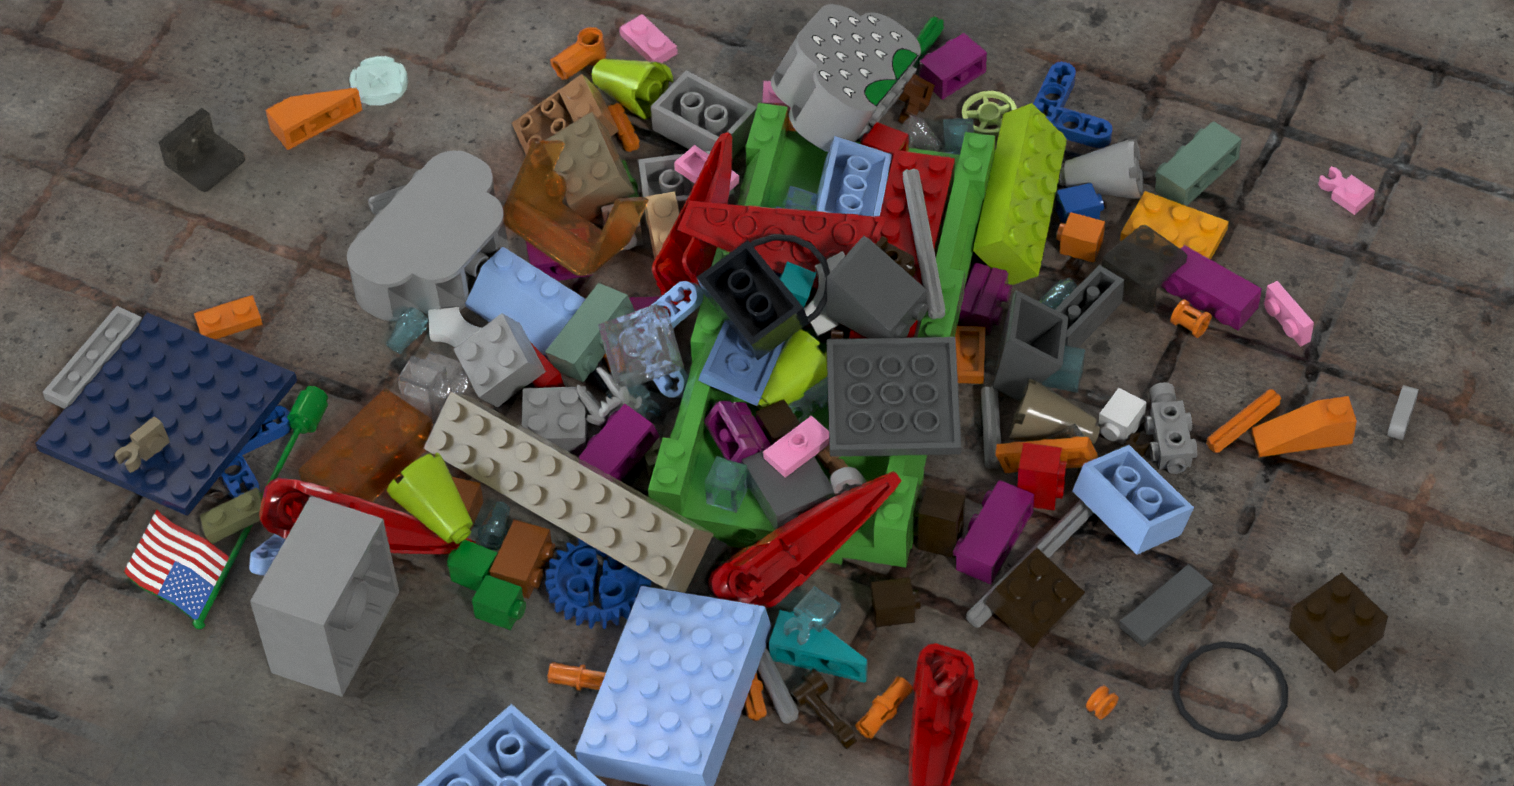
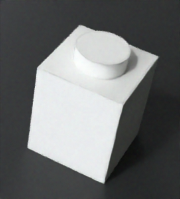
M1118 388L1099 413V433L1110 441H1116L1124 445L1143 423L1146 401Z

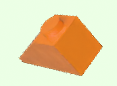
M355 87L292 96L266 109L270 130L285 148L290 150L362 111L359 91Z
M1349 396L1317 400L1252 428L1251 433L1258 456L1264 457L1352 444L1357 420Z

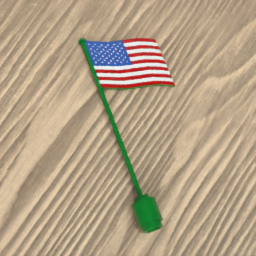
M307 386L305 390L300 391L287 416V420L290 421V426L294 432L268 483L277 479L299 434L316 431L328 407V395L322 389L315 386ZM157 509L124 573L141 589L175 605L193 620V626L196 629H203L205 627L204 620L253 524L244 528L229 557L205 538L172 523Z

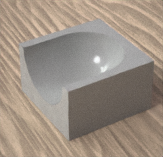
M310 496L250 600L271 673L341 697L344 695L399 594L382 518Z

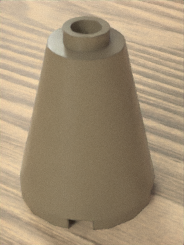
M1029 378L1022 393L1025 396L1022 397L1021 402L1018 404L1008 438L1027 442L1078 436L1089 437L1094 445L1100 431V427L1096 426L1097 419L1043 384Z

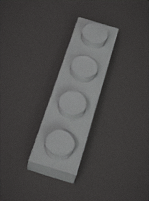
M116 306L43 391L45 400L64 409L69 407L99 373L105 363L122 346L123 342L139 326L142 317Z

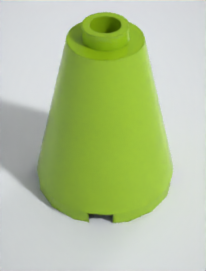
M602 59L592 70V80L598 88L642 119L652 117L651 106L669 88V82L673 83L671 69L660 62Z
M802 329L789 337L782 348L760 401L756 406L759 410L783 399L791 407L828 384L827 352L824 354L817 347L820 343Z
M436 452L435 458L430 453L414 461L401 472L404 478L398 484L395 480L390 483L387 489L389 496L445 542L451 543L454 541L458 544L471 534L470 528L473 522L445 461L438 452Z

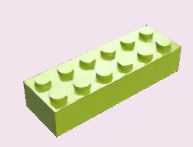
M1033 103L1003 114L973 251L991 269L994 267L1006 270L1008 273V284L1011 285L1039 276L1067 141L1064 134Z

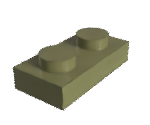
M257 487L200 515L205 537L210 543L213 544L260 521L259 513L263 495Z

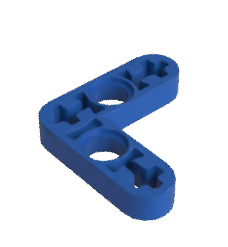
M1067 62L1055 63L1050 68L1033 104L1043 114L1044 109L1048 111L1047 119L1064 134L1067 140L1094 148L1108 146L1112 138V125L1107 120L1064 108L1075 84L1076 70ZM1064 75L1061 84L1057 83L1058 78ZM1054 93L1059 95L1060 98L1049 100L1045 96ZM1066 122H1074L1078 125V127L1075 129H1068L1064 127L1063 124Z
M276 406L263 423L266 431L263 432L260 426L256 431V436L247 442L228 466L238 465L241 467L240 472L235 475H228L224 471L221 474L220 479L232 499L244 494L240 489V484L243 482L247 491L256 487L260 491L258 481L242 455L281 438L290 432L292 428L290 421L287 420L289 411L285 407ZM278 419L282 423L276 424L273 420Z

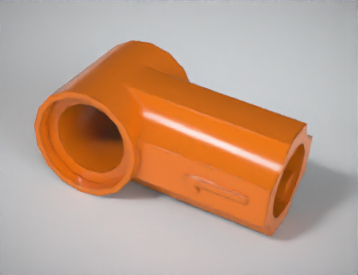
M595 27L581 30L577 36L578 41L550 59L551 66L562 80L570 78L585 66L596 65L600 60L606 58L601 30Z

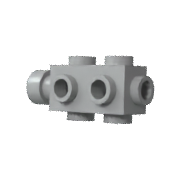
M1158 383L1149 390L1151 409L1150 415L1145 416L1146 434H1153L1154 442H1150L1151 461H1158L1159 470L1167 469L1171 474H1178L1191 467L1192 458H1197V443L1195 439L1190 438L1189 431H1192V418L1190 412L1185 413L1183 400L1176 401L1174 386L1170 383Z

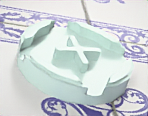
M376 56L363 60L356 70L355 68L352 70L349 80L351 88L356 87L359 91L361 102L368 105L381 106L392 103L404 94L408 85L405 67L401 63L394 62L393 58Z

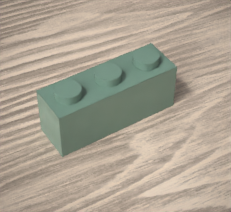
M1213 121L1205 129H1200L1195 134L1193 140L1186 146L1182 145L1171 160L1167 163H1162L1155 173V192L1166 199L1188 206L1239 159L1242 139Z
M600 283L596 285L545 351L551 364L560 373L584 382L589 374L596 369L598 362L608 349L612 348L618 336L631 323L636 314L628 295Z

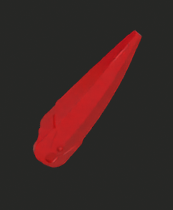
M729 132L721 134L715 142L676 222L652 264V274L657 281L656 285L661 291V297L682 281L693 282L699 285L696 277L711 267L717 247L679 232L677 229L689 201L728 203L732 170V135ZM684 290L685 297L681 301L690 302L689 295L692 291ZM671 300V302H673L675 305H678L680 303ZM664 306L660 309L665 315L671 316L668 307Z
M892 471L851 488L802 513L752 546L743 548L715 569L708 580L709 589L718 599L765 606V608L777 605L796 586L800 587L884 503L902 480L896 472Z
M287 478L274 479L265 487L259 513L261 524L269 532L284 539L287 538L310 496H314L382 518L391 553L450 554L453 549H457L461 542L456 544L454 541L451 543L445 542L412 515L329 490V487ZM466 538V540L476 543L475 541Z
M934 643L928 644L919 652L912 689L915 691L910 733L909 786L951 785L974 714L971 710L978 688V680L974 676V663L972 658L964 651Z

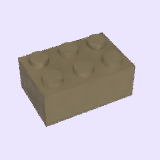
M590 112L542 142L569 207L584 223L601 214V207L621 202L635 193L607 128L593 112Z

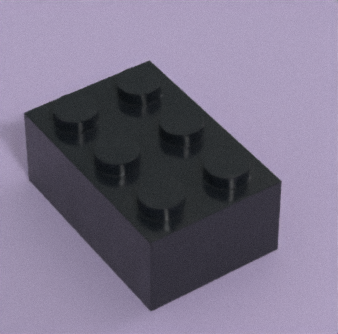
M748 240L696 277L704 295L757 360L761 359L809 323L803 306Z

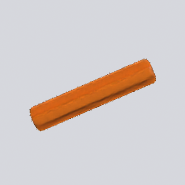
M1273 389L1267 390L1208 436L1207 447L1214 453H1219L1279 406L1281 396Z

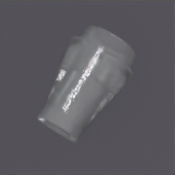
M913 115L900 128V131L909 134V144L922 150L941 151L943 144L936 138L923 118Z

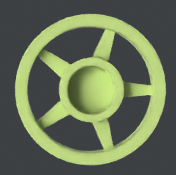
M983 91L972 95L966 100L962 108V120L964 125L973 133L998 136L1000 128L986 129L987 126L995 124L1001 127V115L1017 108L1009 96L997 91ZM988 98H996L1007 104L999 106L997 103L989 102ZM983 99V104L979 106L978 110L967 111L974 102ZM968 117L978 119L981 122L980 126L973 125Z

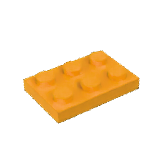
M1145 191L1121 231L1120 240L1172 259L1185 245L1211 260L1228 229L1229 221Z

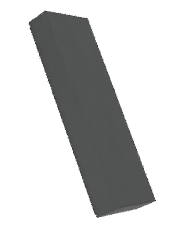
M1188 564L1120 621L1119 628L1144 648L1212 590V583Z

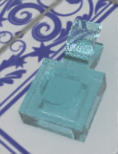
M828 376L807 390L803 398L789 404L793 413L795 411L803 412V416L798 419L800 423L810 417L811 411L814 413L820 408L821 410L828 408Z

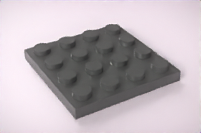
M955 337L827 339L830 457L961 454Z

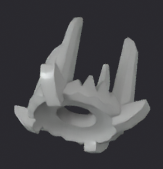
M601 367L596 368L597 372L614 396L611 399L606 397V402L601 401L600 404L589 391L586 393L579 384H577L576 391L591 414L588 415L586 420L603 429L610 415L619 410L624 403L637 412L640 409L642 398L639 396L635 399L628 392L627 386H623L617 378L608 374Z

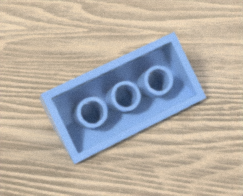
M834 136L824 162L814 211L880 216L892 154Z
M502 247L482 265L465 305L488 322H491L501 313L519 322L529 341L548 359L545 351L579 309L585 298L505 247Z

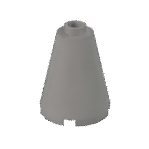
M1128 139L1065 161L1064 167H1061L1060 170L1061 185H1066L1067 188L1092 183L1096 194L1100 193L1106 196L1131 199L1141 198L1143 195V173L1139 165L1141 155L1137 139Z

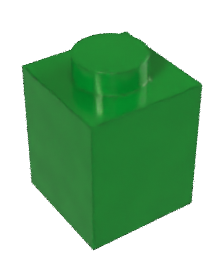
M465 539L457 549H453L449 554L447 566L451 581L477 592L486 575L490 576V569L498 552Z
M489 575L484 577L472 599L475 618L508 630L512 629L516 619L520 620L523 617L526 609L521 586Z

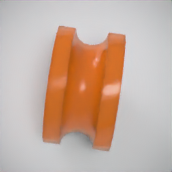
M1103 685L1090 696L1086 703V709L1089 712L1095 711V716L1099 720L1103 719L1114 709L1119 697L1115 693L1109 694V688Z

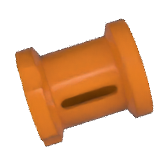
M1183 299L1174 309L1170 323L1175 326L1180 324L1192 331L1194 337L1199 338L1208 328L1212 315L1208 312L1202 313L1190 306L1189 301Z

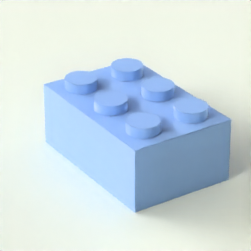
M1130 445L1084 463L1072 490L1136 555L1180 536L1194 509Z

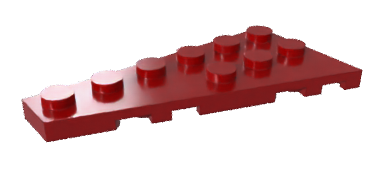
M689 201L677 231L729 253L747 240L751 243L753 240L772 234L795 235L812 243L827 260L842 251L846 256L863 236L876 244L886 217ZM774 240L754 247L770 268L780 275L787 261L815 273V266L821 263L810 249L791 241ZM816 273L812 288L818 290L819 282Z

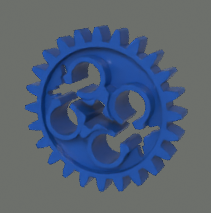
M579 538L578 546L576 547L569 542L566 543L567 553L562 550L556 551L557 559H550V569L546 570L545 583L549 603H555L556 613L564 611L565 620L575 616L577 626L584 620L588 621L590 629L593 628L595 622H600L603 629H605L609 620H612L616 626H619V617L623 616L628 620L641 586L651 587L650 579ZM597 554L602 557L608 556V562L604 560L603 575L600 578L599 585L601 609L594 605L589 607V598L590 602H593L595 596L594 587L597 585Z

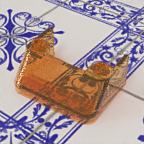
M561 140L532 141L503 207V222L510 230L577 276L592 275L630 243L649 199L646 197L617 198L604 228L601 230L562 203L567 185L564 177L556 172L554 168L565 143Z

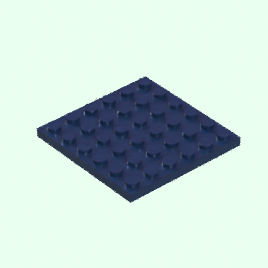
M147 313L142 318L139 326L123 342L122 346L110 360L105 363L82 393L69 407L64 409L35 444L38 450L44 454L188 516L298 380L295 372ZM155 416L163 423L170 443L147 461L141 458L140 467L130 473L125 465V462L129 459L119 464L114 454L118 449L131 443L130 435Z

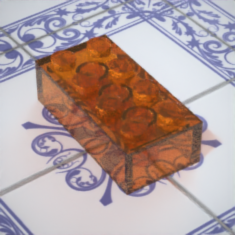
M384 388L298 469L301 481L329 487V490L373 502L389 487L393 480H396L402 474L401 472L406 467L416 461L426 451L424 446L433 430L432 419Z

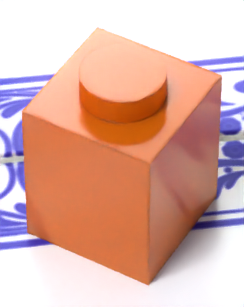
M1070 212L1066 223H1060L1056 240L1061 241L1060 254L1095 263L1104 240L1105 221Z

